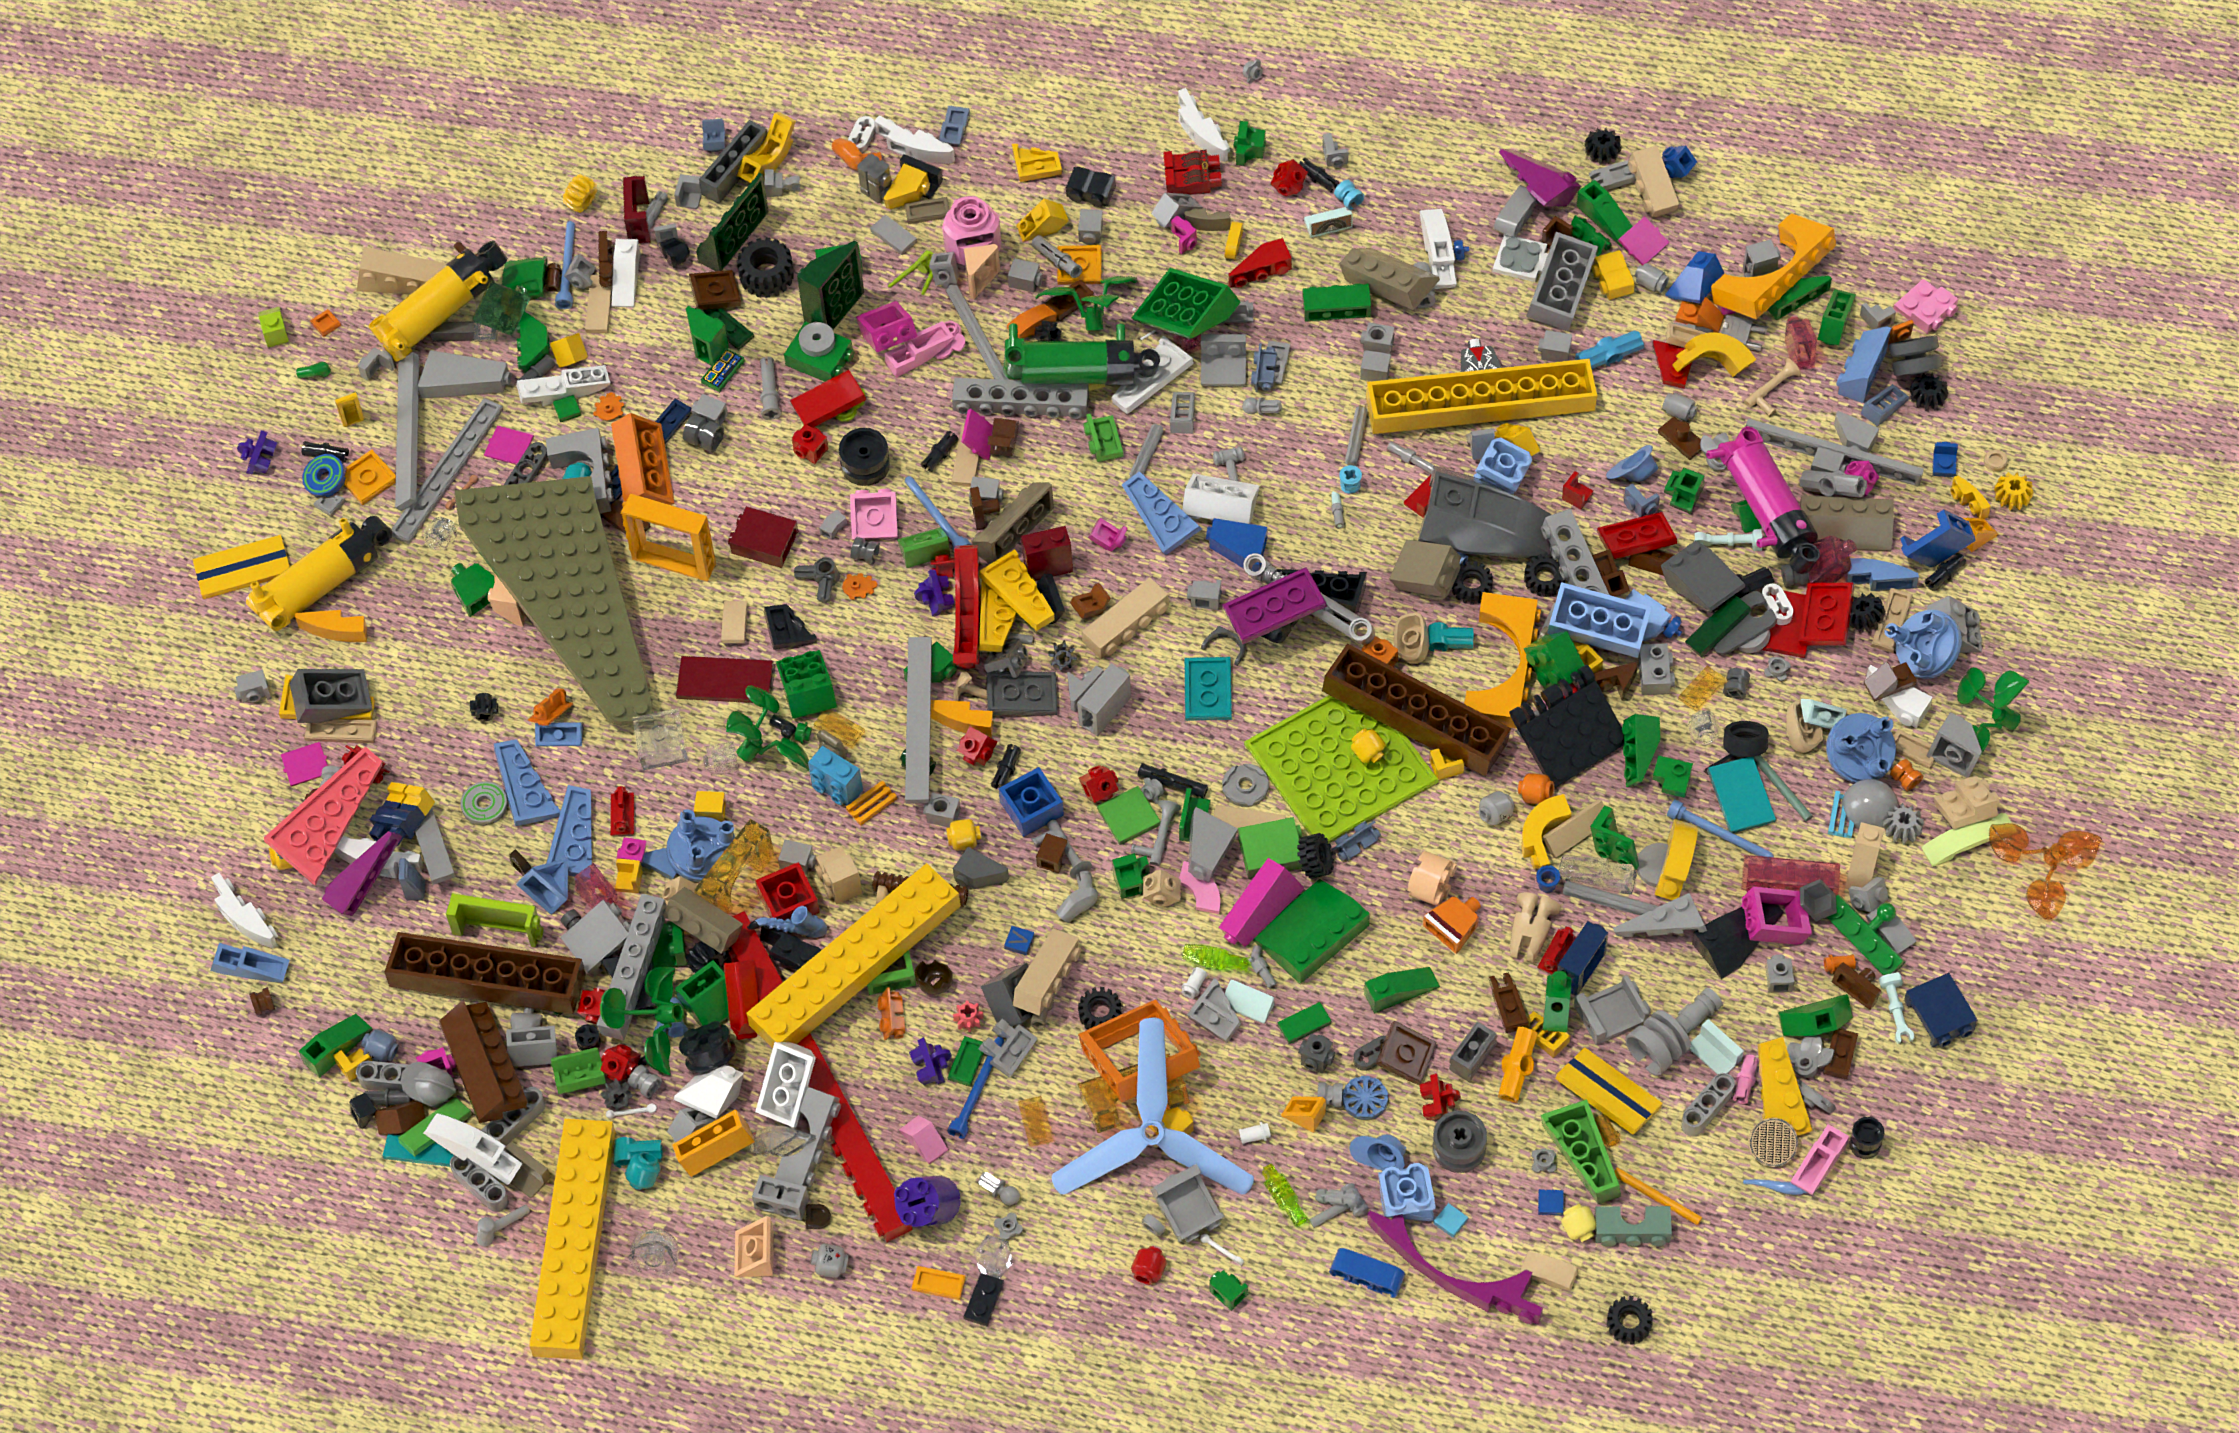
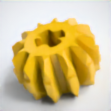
M581 174L573 177L572 181L568 183L567 188H565L563 203L568 208L579 213L583 212L584 209L587 210L588 206L592 204L593 199H595L597 183Z
M2018 471L2013 476L2009 472L2005 477L2000 476L1994 487V493H1996L1995 501H2001V507L2008 504L2010 511L2013 509V506H2016L2020 511L2022 506H2027L2033 497L2032 482L2027 481V475L2020 477Z

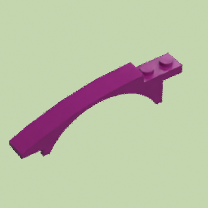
M1369 1210L1367 1223L1378 1236L1413 1268L1449 1293L1486 1312H1489L1491 1306L1495 1305L1499 1312L1504 1314L1513 1313L1526 1324H1532V1322L1537 1325L1539 1324L1543 1314V1307L1523 1299L1532 1282L1533 1272L1524 1270L1507 1279L1493 1282H1470L1448 1276L1431 1266L1417 1252L1407 1234L1403 1214L1394 1215L1391 1220Z

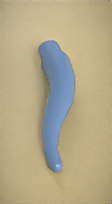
M1763 1179L1743 1180V1184L1758 1185L1788 1195L1808 1193L1791 1182Z

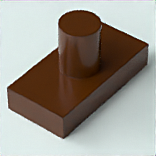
M1672 417L1658 429V434L1689 460L1702 451L1700 447L1701 439L1690 430L1689 423L1685 421L1680 422L1676 417Z
M979 487L970 488V496L976 529H985L984 515L1000 512L998 498L982 501Z
M1844 962L1837 967L1831 981L1869 1010L1877 1003L1882 991L1871 983L1875 979L1873 970L1864 968L1860 973H1857Z

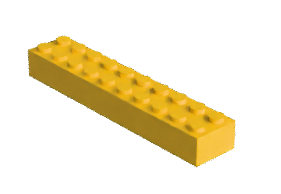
M1590 359L1370 381L1367 382L1366 401L1372 433L1379 434L1595 411L1597 392Z
M926 863L747 1012L749 1026L772 1048L775 1042L799 1043L961 907L959 893Z
M564 1118L529 1344L533 1357L583 1360L614 1140L616 1137L613 1121Z

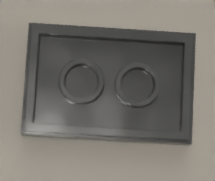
M1010 671L986 672L987 711H993V715H1057L1056 672L1021 671L1016 678H1012Z

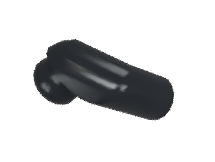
M775 714L771 717L769 725L781 730L782 737L790 739L792 735H795L796 726L793 723Z

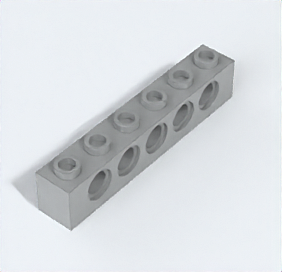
M954 378L953 411L967 414L968 410L972 409L983 415L1002 413L1005 416L1024 414L1028 417L1047 415L1050 418L1069 416L1072 419L1086 417L1088 411L1089 387L1088 384H1021V380Z
M1571 508L1545 517L1541 531L1544 538L1548 539L1551 544L1550 551L1552 557L1555 560L1557 559L1560 564L1559 571L1563 580H1567L1570 585L1609 595ZM1565 535L1568 541H1562L1558 536ZM1574 555L1577 561H1571L1567 556ZM1582 575L1587 581H1579L1576 576Z
M642 893L609 987L618 988L623 992L626 998L625 1010H635L665 921V917H663L667 907L665 900ZM600 1014L597 1027L601 1035L625 1040L633 1015H625L624 1026L619 1029H612L603 1022Z

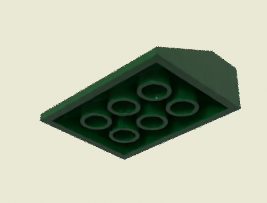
M758 173L742 195L735 199L730 210L723 214L718 225L710 230L706 240L698 245L696 250L698 263L714 271H723L769 213L763 174Z
M852 241L810 261L805 268L800 269L797 274L804 322L825 323L834 330L865 293L858 242Z

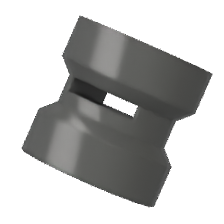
M857 536L853 542L850 556L852 559H864L866 563L874 564L875 560H872L873 555L878 556L880 543L875 541L867 542L864 538Z
M1790 564L1781 565V576L1785 587L1793 586L1795 583L1801 585L1809 583V573L1799 574L1793 571Z
M1740 668L1729 669L1726 677L1728 682L1724 685L1723 694L1729 698L1742 700L1746 697V685L1749 684L1750 674Z

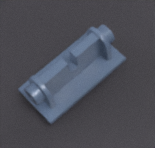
M1259 343V351H1254L1253 363L1257 365L1256 371H1252L1251 385H1255V392H1258V387H1261L1264 391H1270L1274 385L1275 371L1267 370V368H1275L1277 352L1274 347H1267L1266 350L1262 349V343Z
M1366 821L1353 828L1355 833L1350 837L1346 833L1335 840L1337 845L1331 850H1339L1337 855L1341 861L1350 860V858L1361 852L1357 845L1358 842L1365 849L1378 841V837L1381 834L1378 829L1371 827L1376 822L1372 821L1369 824Z

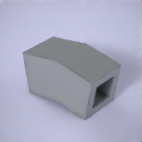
M835 510L826 517L820 526V535L833 540L837 532L847 525L846 517L840 511Z

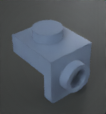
M724 119L703 120V151L717 152L725 149Z
M1633 483L1625 488L1624 503L1629 510L1633 509L1639 517H1643L1646 514L1651 515L1657 511L1660 496L1657 493L1646 499Z

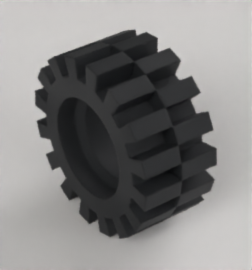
M1539 554L1537 560L1535 557H1532L1531 562L1528 561L1525 568L1524 582H1526L1527 589L1530 588L1531 593L1537 592V596L1540 597L1541 593L1545 594V597H1549L1550 593L1552 596L1556 595V591L1559 592L1561 582L1565 583L1559 571V562L1553 557L1550 559V554H1545V558H1542V554ZM1542 570H1547L1553 574L1554 578L1550 581H1541L1536 575Z
M1467 561L1465 566L1462 563L1460 564L1459 573L1452 587V593L1456 595V599L1460 600L1462 598L1463 603L1466 604L1468 600L1471 601L1470 605H1474L1475 601L1478 604L1481 603L1483 592H1492L1493 575L1492 573L1490 574L1488 567L1485 569L1483 563L1480 566H1477V561H1474L1473 565H1470V561ZM1474 577L1480 581L1481 585L1477 588H1468L1464 586L1463 582L1467 578Z
M1321 833L1301 837L1298 841L1300 845H1297L1299 850L1297 856L1300 857L1299 864H1302L1301 869L1303 872L1305 871L1306 877L1309 876L1310 879L1331 874V870L1334 869L1332 865L1334 863L1332 858L1334 854L1330 850L1332 846L1328 844V838H1325V835Z
M1096 987L1092 988V993L1087 990L1085 997L1081 996L1080 1003L1078 1002L1081 1024H1084V1027L1088 1030L1121 1015V1001L1118 999V995L1116 993L1112 995V990L1109 988L1105 992L1104 987H1100V991H1097ZM1096 1004H1104L1109 1008V1013L1104 1017H1095L1092 1015L1091 1009Z
M1625 1296L1620 1298V1301L1616 1299L1613 1302V1306L1609 1307L1607 1328L1609 1327L1610 1335L1613 1334L1614 1339L1617 1341L1621 1339L1623 1344H1626V1341H1629L1630 1345L1635 1344V1341L1640 1343L1644 1337L1647 1338L1649 1331H1651L1653 1322L1652 1310L1648 1309L1646 1302L1642 1304V1299L1639 1297L1635 1301L1633 1300L1634 1296H1629V1300H1626ZM1625 1313H1633L1639 1318V1324L1635 1328H1626L1621 1324L1620 1317Z

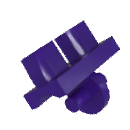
M261 430L255 446L252 445L254 441L250 438L246 442H240L237 446L242 460H247L248 457H251L246 474L253 475L254 471L267 473L271 460L261 457L260 453L273 456L277 442L266 438L268 433Z
M929 570V577L918 584L919 588L915 590L914 596L916 600L923 601L924 605L929 604L933 617L940 615L942 610L952 609L954 598L951 594H942V591H947L949 587L948 577L937 576L936 570Z
M924 1037L917 1040L919 1046L911 1050L909 1054L915 1065L925 1062L926 1067L916 1071L919 1082L923 1085L932 1082L937 1084L945 1083L941 1069L948 1067L947 1061L952 1057L950 1050L942 1049L941 1045L933 1046L927 1043Z

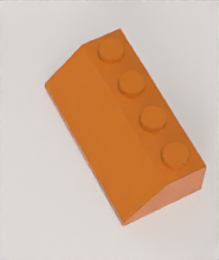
M629 413L611 423L623 500L627 501L629 495L634 494L668 505L675 504L662 425L633 413Z

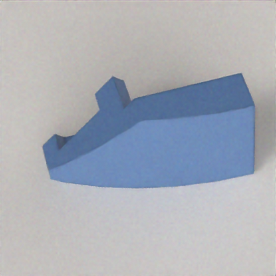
M666 848L644 853L643 861L641 862L642 867L649 870L652 868L668 879L672 880L676 872L669 863Z

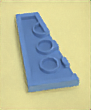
M1140 471L1121 484L1165 555L1202 530L1193 519Z
M517 739L494 743L495 756L515 826L559 817L561 811L558 806H555L552 796L544 788L541 778L533 770L530 760Z
M568 785L547 863L568 857L569 876L592 880L591 790Z

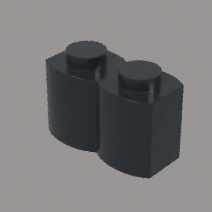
M1074 167L1066 185V196L1074 202L1085 201L1095 207H1107L1116 187L1115 177L1104 172H1094L1087 168Z

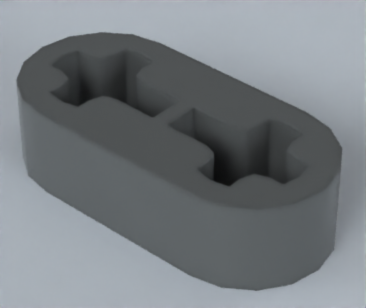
M1386 1035L1370 1041L1355 1051L1353 1063L1357 1069L1367 1071L1377 1066L1376 1061L1380 1053L1378 1050H1380L1381 1044L1384 1043ZM1360 1055L1364 1057L1369 1056L1368 1063L1360 1061Z

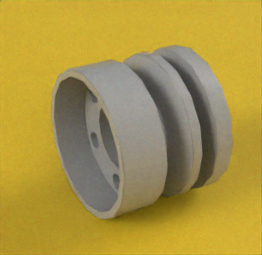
M1662 1010L1655 1011L1651 1017L1644 1021V1026L1636 1027L1625 1039L1627 1048L1638 1062L1646 1055L1653 1060L1645 1069L1656 1076L1662 1074L1672 1065L1673 1060L1681 1058L1682 1054H1685L1691 1048L1689 1037L1682 1026L1671 1015Z

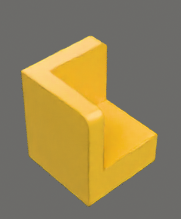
M580 333L569 335L550 343L559 368L588 358Z
M1439 748L1430 751L1429 762L1438 780L1464 773L1463 759L1454 761L1447 756H1442Z
M697 791L694 805L695 817H709L723 822L727 803L725 793Z
M617 859L618 874L615 891L639 894L643 875L640 861Z
M358 1049L347 1057L342 1050L333 1055L337 1066L350 1082L357 1078L356 1069L360 1063L372 1061L369 1054H363L362 1049Z

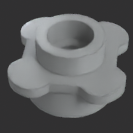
M1256 59L1254 62H1247L1243 68V75L1248 78L1247 82L1249 84L1259 79L1263 74L1259 59Z
M1771 657L1768 660V668L1764 670L1765 676H1772L1779 681H1784L1787 677L1786 672L1791 667L1790 663L1781 657Z
M1145 778L1142 792L1148 800L1151 799L1157 804L1159 801L1158 797L1164 793L1163 786L1157 779Z
M1543 1148L1532 1152L1531 1156L1534 1159L1532 1170L1534 1172L1548 1171L1552 1173L1556 1170V1165L1554 1164L1555 1151Z
M1008 1213L1006 1217L1002 1219L997 1218L994 1221V1226L998 1228L1000 1238L1003 1240H1008L1016 1234L1022 1233L1023 1228L1018 1224L1015 1213Z

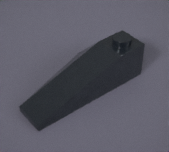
M1762 903L1765 924L1775 925L1784 911L1778 904ZM1740 907L1705 925L1707 931L1699 932V930H1696L1693 933L1692 945L1719 978L1723 979L1744 964L1760 941L1749 939V933L1746 929L1745 912Z

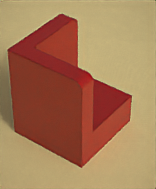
M1574 471L1563 485L1562 500L1582 510L1593 495L1594 490L1579 483V473Z

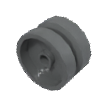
M1937 335L1889 344L1890 356H1905V359L1895 361L1892 364L1894 376L1915 375L1943 367L1941 355H1926V352L1936 350L1939 347Z
M1453 1111L1442 1116L1437 1121L1433 1130L1432 1152L1436 1162L1444 1169L1454 1173H1465L1474 1170L1482 1163L1486 1154L1487 1130L1484 1123L1476 1115L1467 1111Z

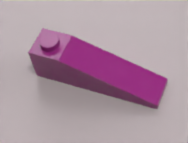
M388 831L327 885L322 900L341 914L353 916L398 845L402 835Z

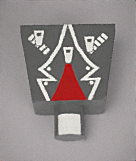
M1479 339L1468 341V348L1461 350L1460 372L1502 368L1492 346L1482 347Z

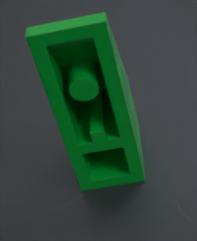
M1830 275L1801 278L1768 308L1769 313L1777 321L1828 292L1831 288L1832 278Z
M1834 289L1822 317L1817 340L1823 341L1827 345L1840 344L1856 294Z
M1424 967L1386 973L1368 980L1364 984V995L1375 1014L1440 988V985L1431 968Z

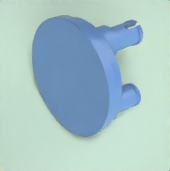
M1921 611L1906 620L1902 627L1894 623H1890L1885 627L1890 630V632L1884 630L1885 635L1894 639L1896 643V654L1900 664L1906 662L1915 677L1922 679L1938 677L1948 671L1959 656L1962 644L1960 628L1951 616L1942 611Z
M1855 713L1840 719L1830 730L1826 743L1827 757L1835 772L1845 780L1853 783L1864 779L1878 780L1882 778L1892 767L1896 755L1895 740L1890 731L1893 728L1892 719L1888 720L1889 717L1877 718L1866 713Z
M689 809L683 810V813H680V821L677 827L674 828L668 838L666 847L667 857L674 871L687 880L700 883L715 881L726 875L733 867L738 851L733 833L734 824L731 821L720 822L709 817H695L693 811Z

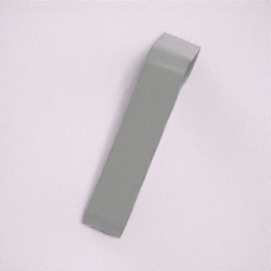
M528 1087L523 1090L527 1099V1108L503 1112V1119L490 1121L481 1131L491 1137L498 1132H502L501 1136L493 1138L506 1147L545 1109L542 1092L537 1087ZM531 1100H538L534 1104H528ZM514 1116H521L518 1120H511ZM456 1155L451 1158L450 1167L453 1176L459 1183L491 1211L500 1212L506 1209L509 1200L506 1190L501 1183L469 1158H466L464 1161ZM461 1166H468L464 1170H458V1168ZM477 1181H484L481 1185H474ZM494 1196H501L498 1200H491Z

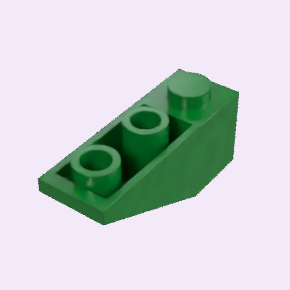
M1593 180L1578 191L1577 208L1622 247L1618 239L1630 230L1633 225L1610 193L1596 180Z
M1634 714L1623 720L1624 778L1626 779V787H1633L1643 781L1661 740L1660 717Z
M354 1014L315 1035L298 1052L303 1064L321 1078L336 1064L334 1054L342 1050L346 1055L364 1038L366 1033L369 1034L373 1029L360 1016Z

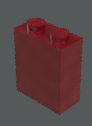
M746 506L743 514H739L735 531L729 535L728 545H730L731 554L782 568L799 532L797 521Z
M1066 525L1021 536L1023 563L1031 579L1033 578L1034 581H1038L1044 574H1052L1055 577L1073 572L1072 548Z

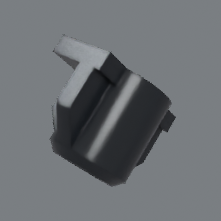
M672 238L666 242L658 243L664 258L673 268L686 262L690 256L689 248L684 240Z

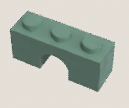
M1620 1206L1595 1207V1243H1601V1245L1607 1247L1614 1246L1616 1243H1626L1628 1246H1639L1641 1243L1664 1246L1671 1241L1670 1206H1645L1644 1220L1636 1225L1628 1224L1622 1219Z

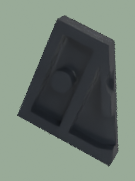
M787 604L764 607V615L773 650L817 643V636L814 633L811 634L805 628V623L794 615V611Z

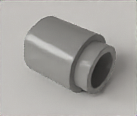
M1645 263L1643 266L1640 265L1634 275L1636 283L1653 292L1658 291L1661 293L1669 281V277L1665 275V272L1648 263Z
M1668 393L1662 409L1666 410L1667 414L1686 422L1689 418H1694L1698 408L1695 406L1694 400L1678 393Z

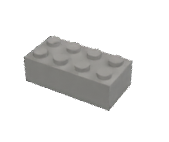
M1556 232L1526 317L1568 331L1598 246Z

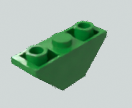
M520 311V320H516L517 333H520V338H517V349L521 351V356H517L518 369L523 370V374L530 370V366L537 364L545 355L550 356V341L547 327L527 312Z
M1848 994L1778 1012L1783 1036H1815L1838 1030L1853 1018Z

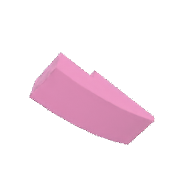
M943 321L918 332V337L908 340L903 345L885 353V363L896 378L924 364L954 340V336Z
M1827 1124L1818 1141H1815L1797 1170L1791 1183L1813 1195L1849 1142V1136Z

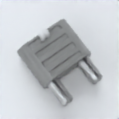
M1726 315L1721 333L1734 337L1748 349L1760 352L1762 344L1748 341L1750 331L1766 334L1767 326L1754 324L1753 320Z

